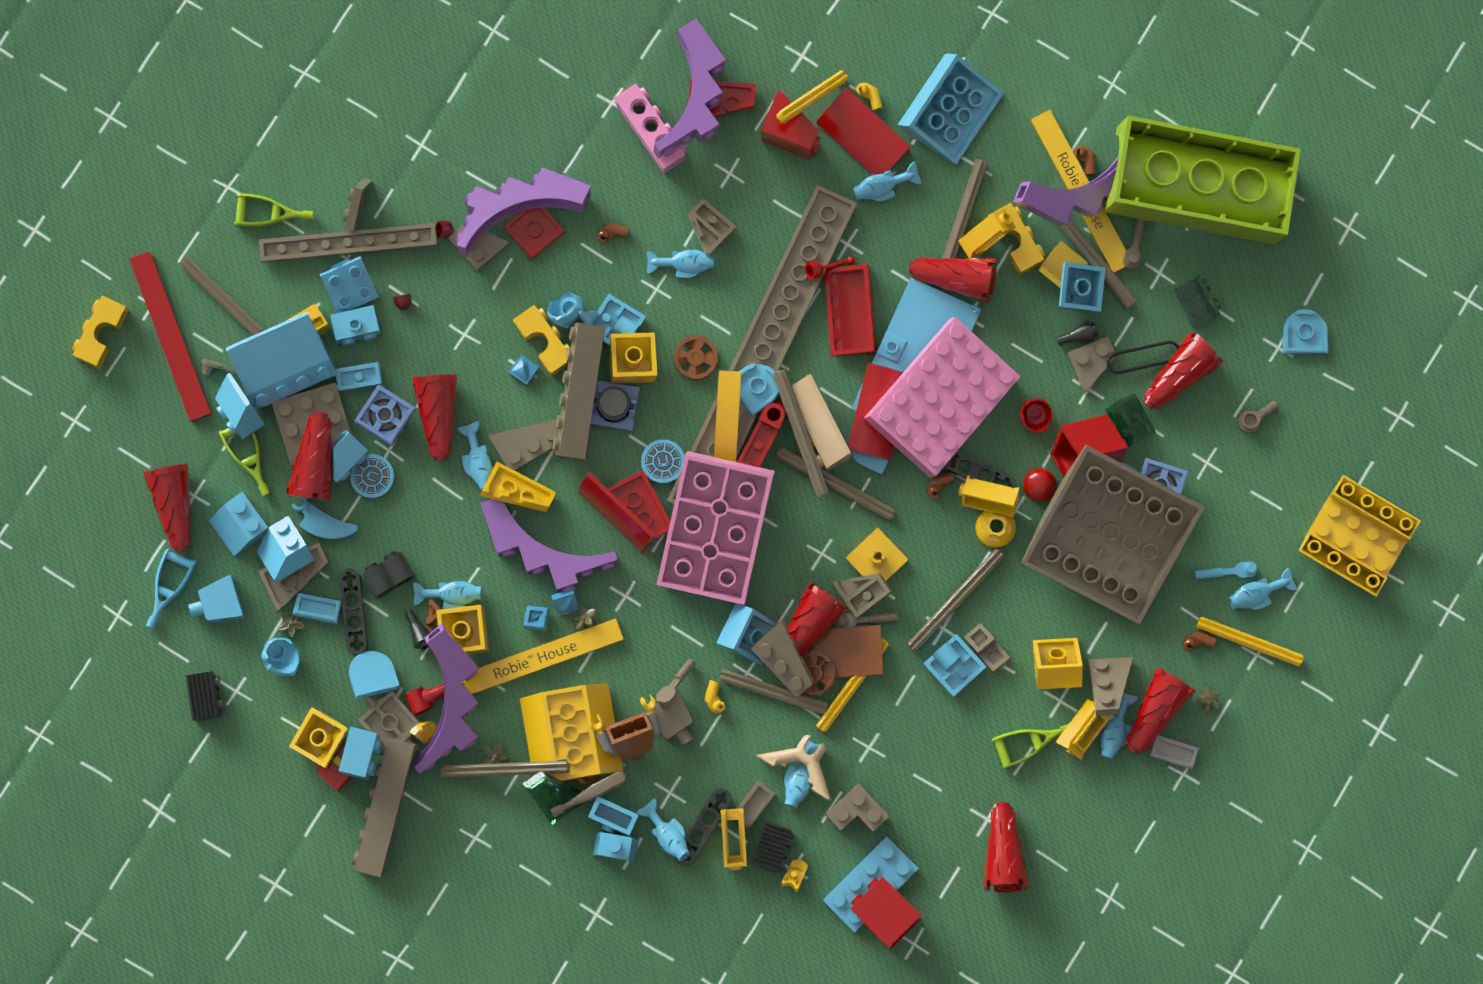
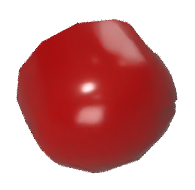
M1035 397L1024 402L1021 406L1019 417L1021 424L1027 430L1039 433L1048 429L1053 419V412L1050 404L1044 399Z
M1037 467L1030 469L1024 476L1023 488L1025 494L1032 501L1044 502L1051 499L1055 494L1057 482L1052 472L1046 468Z

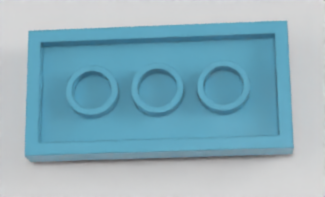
M886 837L822 901L855 933L863 923L850 910L853 906L851 901L858 894L863 896L869 890L867 888L868 884L874 878L879 880L882 876L898 890L918 870V867Z

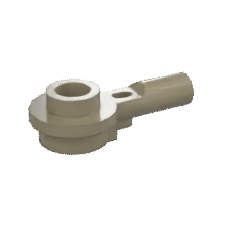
M1272 401L1258 411L1243 412L1238 419L1239 427L1247 433L1256 431L1260 426L1261 419L1278 409L1279 405L1276 401Z

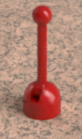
M849 256L846 260L827 265L812 261L806 263L805 273L810 280H814L823 275V270L844 264L852 265L855 259Z

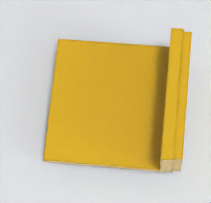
M1062 241L1057 244L1038 269L1040 273L1060 289L1063 262L1088 264L1086 260Z

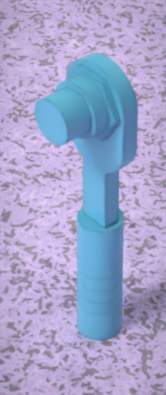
M1248 561L1238 563L1235 568L1194 571L1195 579H1205L1236 574L1239 578H1248L1256 575L1258 569L1254 562Z

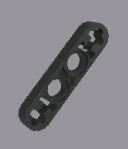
M956 452L951 460H954V456L958 457L954 468L950 467L952 464L950 461L942 468L962 478L967 479V476H970V479L980 480L979 472L981 470H988L991 473V479L986 482L992 483L995 474H998L997 480L1003 482L1005 479H1008V484L1011 485L1012 489L1015 488L1016 484L1015 479L1010 474L959 452ZM959 462H969L971 469L965 473L961 472L958 469Z
M348 568L344 569L339 577L346 644L351 654L358 655L366 652L368 648L361 579L356 570ZM348 573L356 577V580L352 581L353 588L358 587V591L350 590L345 592L344 589H349L348 582L344 581ZM349 595H356L359 602L355 607H349L346 604V599ZM352 617L360 618L361 625L359 628L352 629L349 627V620ZM363 632V635H358V640L360 643H363V646L359 648V651H356L354 647H351V644L355 643V636L350 637L349 633Z
M717 789L712 793L685 836L686 841L698 849L696 852L691 849L689 855L691 859L689 861L681 862L675 857L676 862L680 866H689L694 862L721 819V813L718 814L715 809L708 807L710 803L713 806L716 804L717 799L715 795L726 794L725 799L727 802L721 803L718 809L725 810L730 805L731 795L727 790ZM705 812H713L716 817L715 822L705 824L702 820L703 814ZM693 831L702 832L703 841L701 843L695 844L691 841L690 835Z

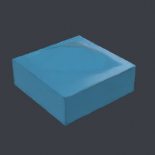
M520 355L509 371V374L528 386L540 367L523 355Z
M573 589L551 595L558 616L579 610Z
M527 606L523 623L524 629L546 631L550 609Z

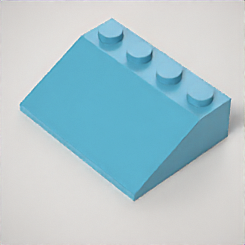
M945 54L898 126L914 139L956 165L1004 93L959 55Z
M308 312L225 348L255 410L337 375L333 361Z

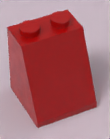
M777 91L761 130V141L810 160L812 154H817L821 144V137H818L819 129L802 112L786 123H780V120L777 119V114L792 102L781 91Z
M1103 415L1062 425L1050 455L1065 477L1085 445L1118 462H1122L1128 446L1108 415Z
M882 876L879 880L874 878L868 884L867 888L869 890L863 896L858 894L851 901L853 906L850 910L890 951L921 920V915Z

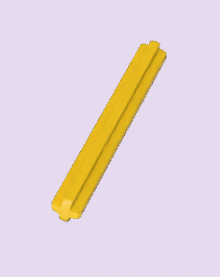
M839 71L780 110L777 114V119L780 120V123H786L848 80V75L845 74V71Z
M1200 617L1197 622V628L1297 667L1302 664L1304 658L1302 654L1205 617Z
M881 638L883 654L889 643ZM851 676L817 723L816 727L824 733L827 732L866 676Z

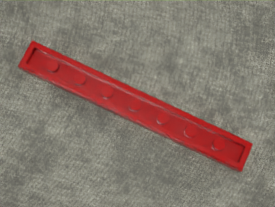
M148 251L130 258L131 266L190 422L212 415L151 252Z

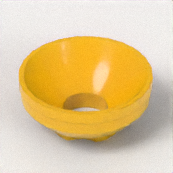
M984 511L976 521L975 531L978 539L985 546L1001 548L1009 544L1013 539L1016 525L1012 517ZM993 520L1002 522L1003 529L1001 532L995 533L990 529V523Z

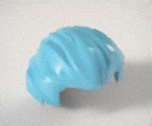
M565 293L558 300L550 302L547 315L554 324L569 329L572 324L580 319L578 312L584 311L583 300L575 294Z
M281 637L268 640L261 655L266 669L278 676H294L301 661L300 651L295 643L290 641V639Z

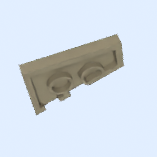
M556 420L491 434L488 437L506 467L517 471L553 449L554 437L558 436L559 428H556Z
M319 542L308 547L314 558L313 562L275 583L267 568L258 571L277 612L288 604L329 564Z
M783 618L753 645L751 650L797 698L814 683V679L803 657H800L795 646L796 643L793 637L790 636L786 628L787 624Z
M1133 657L1088 659L1096 716L1119 714L1129 672L1133 664Z

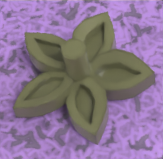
M582 606L580 615L572 617L575 622H579L577 625L578 631L585 624L589 627L593 626L592 619L596 616V609L587 610Z
M282 614V620L285 623L281 624L278 630H288L290 637L293 638L295 631L301 630L305 626L302 622L298 621L299 617L292 614L290 618L287 614Z
M1205 686L1203 694L1196 698L1198 702L1205 703V713L1211 707L1221 709L1217 701L1221 692L1212 693V690Z
M501 743L497 744L494 750L490 747H484L488 757L484 760L483 764L501 763L500 760H506L510 756L506 753H501Z

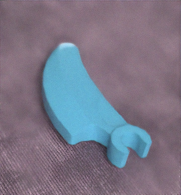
M298 496L303 501V505L296 506L294 503L291 505L293 510L304 514V519L299 524V527L315 537L337 540L349 537L358 530L355 524L340 521L322 512L309 503L307 498Z

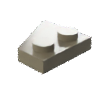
M363 178L354 188H351L348 200L351 201L350 208L346 209L343 221L346 222L345 229L354 231L358 227L366 199H364L366 190L371 186L372 180Z
M704 198L688 214V218L707 257L736 229V226Z
M464 224L448 237L456 249V239L459 233H463L465 229ZM485 232L472 247L468 256L464 258L478 272L509 245V242Z
M1108 336L1067 353L1083 393L1087 392L1107 368L1108 357L1115 352ZM1113 356V357L1111 358L1110 364H1111L1112 361L1116 358V356Z
M881 574L834 581L832 583L856 618H860L893 592Z

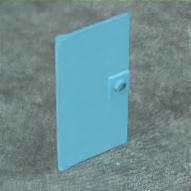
M910 278L872 364L904 372L949 319L956 317L972 331L982 310ZM862 386L851 408V410L855 412L857 410Z

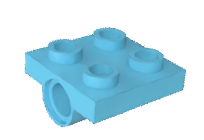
M360 256L350 261L339 262L332 266L330 270L320 274L337 313L350 311L379 297Z
M608 294L598 309L597 318L593 321L592 325L605 327L603 343L610 347V334L637 333L644 323L646 316L611 294Z
M957 634L923 663L952 697L958 694L986 668L985 664Z

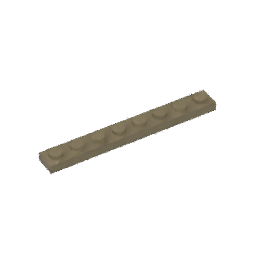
M435 223L259 240L261 263L437 246Z

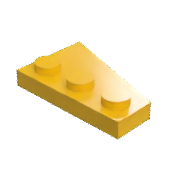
M496 462L479 496L547 512L556 492Z

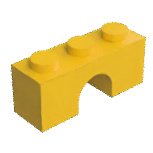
M1009 203L997 211L1005 209L1012 217L1013 223L1016 226L1008 234L1017 237L1020 247L1010 253L1009 259L1018 275L1021 276L1041 265L1044 261L1043 256H1045V253L1039 244L1036 245L1032 239L1034 235L1030 227L1023 224L1021 220L1023 216L1017 206L1013 207L1012 203Z
M101 296L100 300L97 299L92 307L93 314L90 320L87 319L82 327L83 334L80 340L77 339L72 347V355L76 359L99 370L109 349L98 342V333L104 327H113L120 330L129 312L126 306L104 296Z
M533 305L513 319V323L526 342L535 336H542L548 341L547 349L538 357L551 377H553L568 366L569 362H566V353L571 348L567 343L563 345L559 340L561 334L555 326L550 327L546 322L549 318L542 308L538 310Z

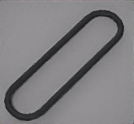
M1164 341L1114 352L1107 359V367L1114 374H1122L1167 364L1169 360L1115 371L1110 366V360L1116 355L1165 344H1173L1178 350L1179 345L1174 341Z

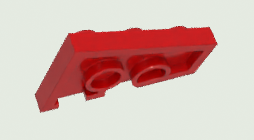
M690 79L689 99H690L691 88H692V80H691V79ZM715 81L723 93L720 104L713 109L708 108L714 117L754 108L756 84Z
M643 470L607 488L655 534V539L668 533L670 520Z

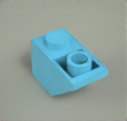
M344 430L332 443L331 478L337 483L339 480H345L350 475V469L355 464L359 465L366 458L365 453L368 451L347 430Z

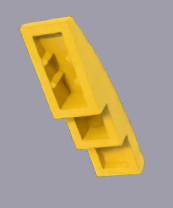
M719 371L714 457L736 462L741 372Z

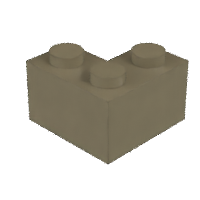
M859 783L825 814L828 820L840 832L857 817L873 833L890 817Z

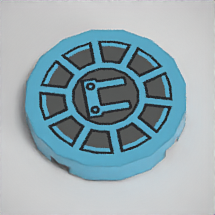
M657 440L650 443L644 449L641 457V467L651 481L658 484H669L678 479L685 455L675 442Z
M375 454L366 455V458L359 465L355 464L351 468L350 473L352 487L359 495L369 499H376L387 494L392 488L395 478L393 467L388 460Z

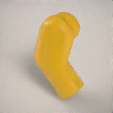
M868 83L857 85L856 92L870 100L872 111L883 109L879 90Z
M710 680L704 700L712 712L721 713L725 710V703L717 695L720 683Z

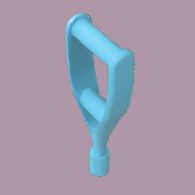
M166 549L156 574L155 607L152 616L150 615L146 624L147 627L155 628L160 612L183 590L196 566L197 561L195 559H188L170 551V549ZM167 559L189 568L184 580L176 591L159 585L162 570ZM159 595L166 597L167 599L164 601H160Z

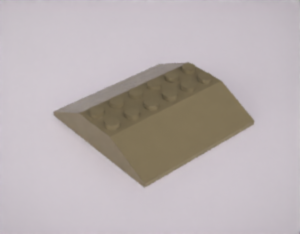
M1085 445L1061 481L1044 512L1021 563L1140 624L1205 507Z

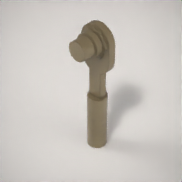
M1137 219L1132 246L1125 252L1123 264L1129 270H1133L1139 265L1141 253L1138 247L1146 220Z
M202 359V373L205 375H211L212 370L218 368L234 372V375L238 376L235 368L209 359Z
M897 612L873 614L856 618L850 613L842 614L836 621L835 627L846 628L856 627L857 624L863 623L873 624L898 621Z
M688 659L671 684L661 688L657 693L656 700L662 709L669 707L670 702L676 695L675 689L695 666L694 660Z

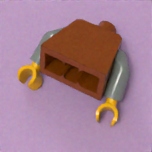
M651 695L649 704H646L643 697L640 699L641 705L648 712L647 714L643 712L605 727L606 730H603V721L599 714H597L599 720L597 724H593L589 718L590 728L597 731L596 736L605 752L614 756L619 755L622 761L630 759L637 761L643 757V754L653 750V742L660 733V725L657 712H654L657 703Z

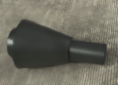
M1087 320L1070 331V333L1056 338L1059 345L1071 341H1096L1094 336H1097L1098 332L1095 323L1090 324V321Z
M413 610L407 611L405 616L410 624L414 649L425 650L429 648L424 639L429 634L428 630L418 622Z

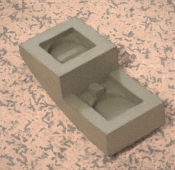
M981 623L964 636L966 642L993 674L1011 661L1009 655L1000 647L995 638Z

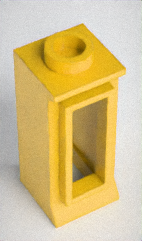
M1003 209L990 214L958 241L969 259L983 255V252L1002 239L1012 229H1015L1016 226L1013 223L1012 217Z
M967 476L965 484L961 483L959 496L962 497V506L1013 518L1019 502V487L1012 489V487L970 479V476Z
M1087 699L1056 743L1068 749L1066 752L1082 760L1083 754L1109 719H1113L1111 715L1096 716L1094 702Z
M743 808L721 810L724 868L729 867V870L743 869L742 866H747ZM727 820H738L740 854L729 855Z

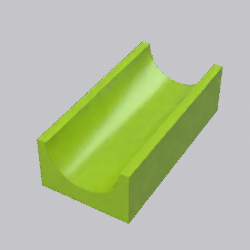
M1129 115L1117 127L1116 136H1119V156L1113 186L1104 206L1105 213L1275 245L1288 235L1301 149Z

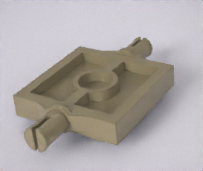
M393 691L378 700L373 696H368L371 700L367 697L363 698L370 707L358 721L367 731L377 733L383 742H387L388 738H394L413 743L409 739L412 735L410 730L420 724V722Z

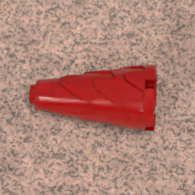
M920 257V259L916 258L915 262H910L909 274L916 281L939 286L943 289L978 299L980 302L989 303L991 298L986 297V295L993 294L997 268H993L991 264L996 265L997 259L988 257L986 259Z
M1191 331L1181 342L1178 350L1168 361V364L1155 377L1152 385L1143 395L1145 397L1143 402L1151 410L1154 408L1158 410L1170 400L1173 401L1189 386L1191 387L1205 375L1208 376L1223 363L1221 357L1217 358L1215 356L1216 352L1198 334L1195 335L1194 331Z
M457 374L428 375L421 378L420 376L412 377L430 457L434 456V461L447 460V455H451Z
M315 411L314 415L308 418L305 434L301 441L299 453L295 458L291 479L287 486L286 493L290 495L331 500L332 422L330 421L331 418H328V413Z
M179 464L153 469L154 471L143 472L163 531L166 533L170 549L174 548L175 552L188 550V545H191L188 464Z
M812 582L809 583L801 596V602L787 627L790 636L793 637L796 643L795 646L800 656L804 655L818 637L820 638L832 623L835 624L847 609L844 604L823 589H819Z
M1157 667L1153 674L1154 677L1147 688L1136 719L1126 736L1127 740L1125 742L1128 743L1126 748L1137 755L1140 751L1144 753V751L1148 750L1159 733L1167 727L1173 717L1181 711L1189 698L1191 699L1196 692L1195 689L1190 688L1189 685L1170 673L1163 671L1160 667Z
M1007 802L996 803V807L991 811L985 880H983L984 890L990 892V886H994V892L996 893L1022 891V885L1026 890L1029 888V877H1027L1021 841L1018 836L1016 812L1010 806V803Z

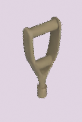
M619 771L586 788L567 803L550 809L553 817H556L570 807L592 801L597 796L600 797L618 788L625 782L626 775Z

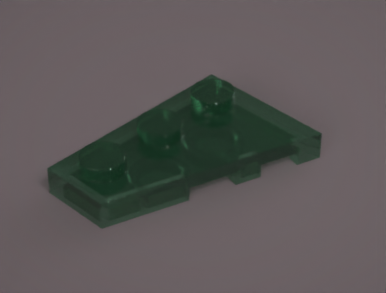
M542 770L523 783L552 825L581 805L570 807L564 810V813L553 817L550 809L567 803L580 794L581 791Z

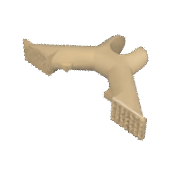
M805 735L796 748L757 754V758L772 767H776L779 764L786 767L787 763L796 761L803 763L807 766L810 777L807 781L812 783V791L828 801L832 800L819 763L826 750V746L824 743H821L814 754L808 755L806 746L811 739V735Z

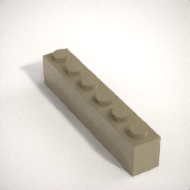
M574 323V327L570 329L569 340H572L571 349H568L566 353V362H569L568 370L564 371L562 381L565 384L564 393H561L559 399V406H562L561 415H558L556 420V428H559L558 436L554 437L553 440L555 455L585 459L605 330L603 326Z
M388 738L387 742H383L381 755H384L382 764L378 763L375 777H378L376 786L373 785L370 791L369 799H372L370 808H366L364 814V821H367L365 830L361 829L358 843H361L359 852L355 851L353 857L354 871L377 877L384 875L417 744L394 738Z

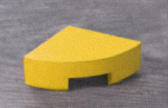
M426 721L416 725L410 732L426 745L433 737L438 726L433 722Z

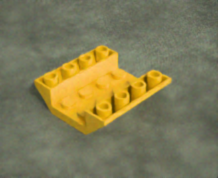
M1343 475L1307 532L1298 552L1377 597L1387 580L1388 573L1406 542L1411 539L1421 520Z
M609 683L569 687L520 698L530 762L568 761L570 763L569 773L534 774L535 787L601 774L602 776L619 771L624 772L620 756H614L604 751L596 736L597 731L592 730L589 724V718L593 724L599 722L597 714L602 717L603 730H606L605 727L615 724Z

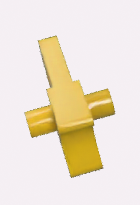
M794 859L782 880L781 886H791L795 892H798L808 865L803 860Z

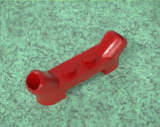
M775 399L774 402L764 408L737 463L761 467L787 418V413L781 400Z

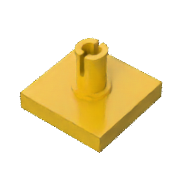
M876 528L845 558L862 577L881 574L885 581L908 561V558L879 528Z

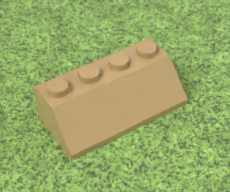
M809 374L792 385L791 388L811 444L817 453L816 458L820 468L824 467L825 471H828L849 461L851 452L812 375Z

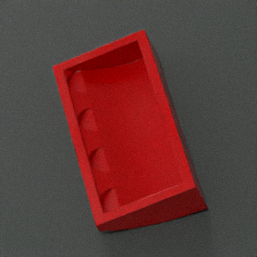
M847 88L816 121L818 126L872 175L891 171L910 151V146Z
M868 264L826 269L824 275L831 356L876 354L877 338L871 267Z
M872 363L867 364L848 443L850 452L888 461L891 460L894 445L868 423L864 417L903 372Z
M589 473L580 485L578 493L633 546L643 553L654 542L655 534L594 475Z

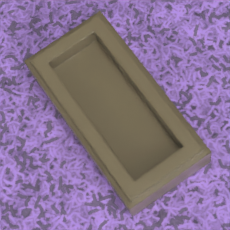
M759 780L736 808H743L744 826L748 830L776 795L775 792Z

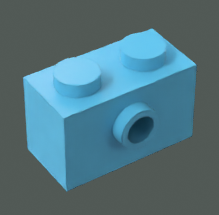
M374 305L330 315L338 345L350 346L355 344L356 340L364 339V341H371L377 339L378 335H381Z
M597 796L588 818L602 824L601 829L614 834L615 831H618L630 837L639 815Z

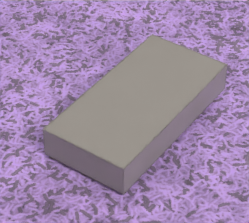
M1158 735L1153 741L1149 756L1193 770L1199 748Z

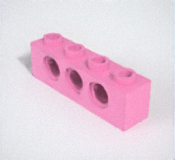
M634 84L614 98L615 105L663 174L686 160L685 152L687 150L681 144L675 148V152L670 156H662L659 159L653 152L654 144L666 136L672 128L668 123L664 124L660 119L662 116L656 105L651 106L648 101L650 97L643 87L639 89L637 84ZM637 106H643L646 109L642 114H636L633 110ZM653 123L658 128L654 132H649L646 130V126Z

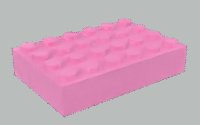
M953 317L942 326L864 419L929 478L934 477L1020 378V375L956 317Z
M687 451L683 462L657 585L744 605L775 471Z

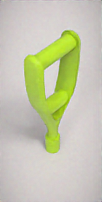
M243 193L236 195L238 201L235 226L265 227L291 218L314 219V211H295L264 196ZM246 199L260 200L273 204L271 220L244 222ZM281 209H282V210H284L286 213H285V215H283V216L280 217V213H281Z
M229 428L224 431L220 430V437L232 458L254 477L259 485L258 488L262 496L269 495L271 492L262 479L261 453L255 432L252 433L256 446V454L239 461L226 441L227 438L235 434ZM257 463L254 470L248 468Z
M1069 724L1060 726V729L1017 730L992 738V742L994 741L1003 765L1002 769L1012 767L1033 757L1053 738L1062 734ZM1029 733L1035 751L1011 763L1002 738ZM1039 734L1045 736V740L1043 743L1041 742Z

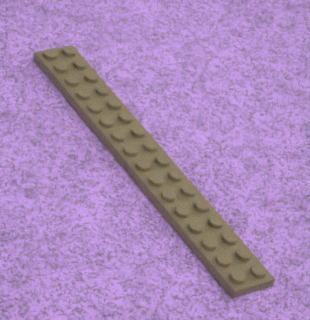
M819 185L816 186L729 371L739 372L750 364H763L771 367L775 372L779 370L823 277L822 275L817 279L810 280L805 273V265L812 261L820 262L822 265L830 263L857 206L856 202ZM717 396L690 452L714 457ZM741 401L739 405L736 459L757 415L752 417ZM681 472L667 500L672 505L675 503Z

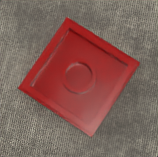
M544 207L519 212L503 226L531 260L565 233V230Z

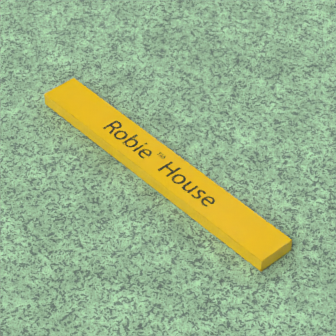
M1051 110L1031 119L1030 122L1066 189H1073L1087 184L1089 181ZM1103 206L1096 216L1086 217L1080 214L1112 271L1116 273L1126 268L1123 264L1126 249L1110 219L1104 212Z
M615 618L480 667L476 670L477 673L472 679L464 680L463 683L472 694H476L623 641L624 639Z

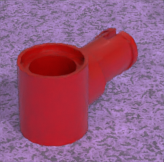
M444 683L429 690L428 688L420 687L405 694L414 716L427 712L432 708L431 705H434L435 701L444 698Z

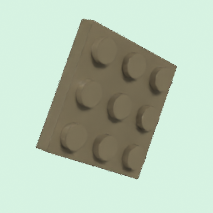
M336 383L286 397L272 403L291 466H294L295 458L299 453L308 418L314 415L315 411L328 413V418H331L332 443L344 430H347L352 435Z

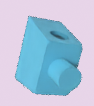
M231 575L200 589L198 594L201 601L189 604L192 617L205 614L206 620L209 623L245 618L236 584Z
M603 832L596 833L593 856L635 863L639 840Z

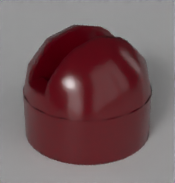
M437 221L436 234L438 238H447L453 234L454 227L450 221Z
M411 294L393 297L394 304L398 309L406 310L411 306Z

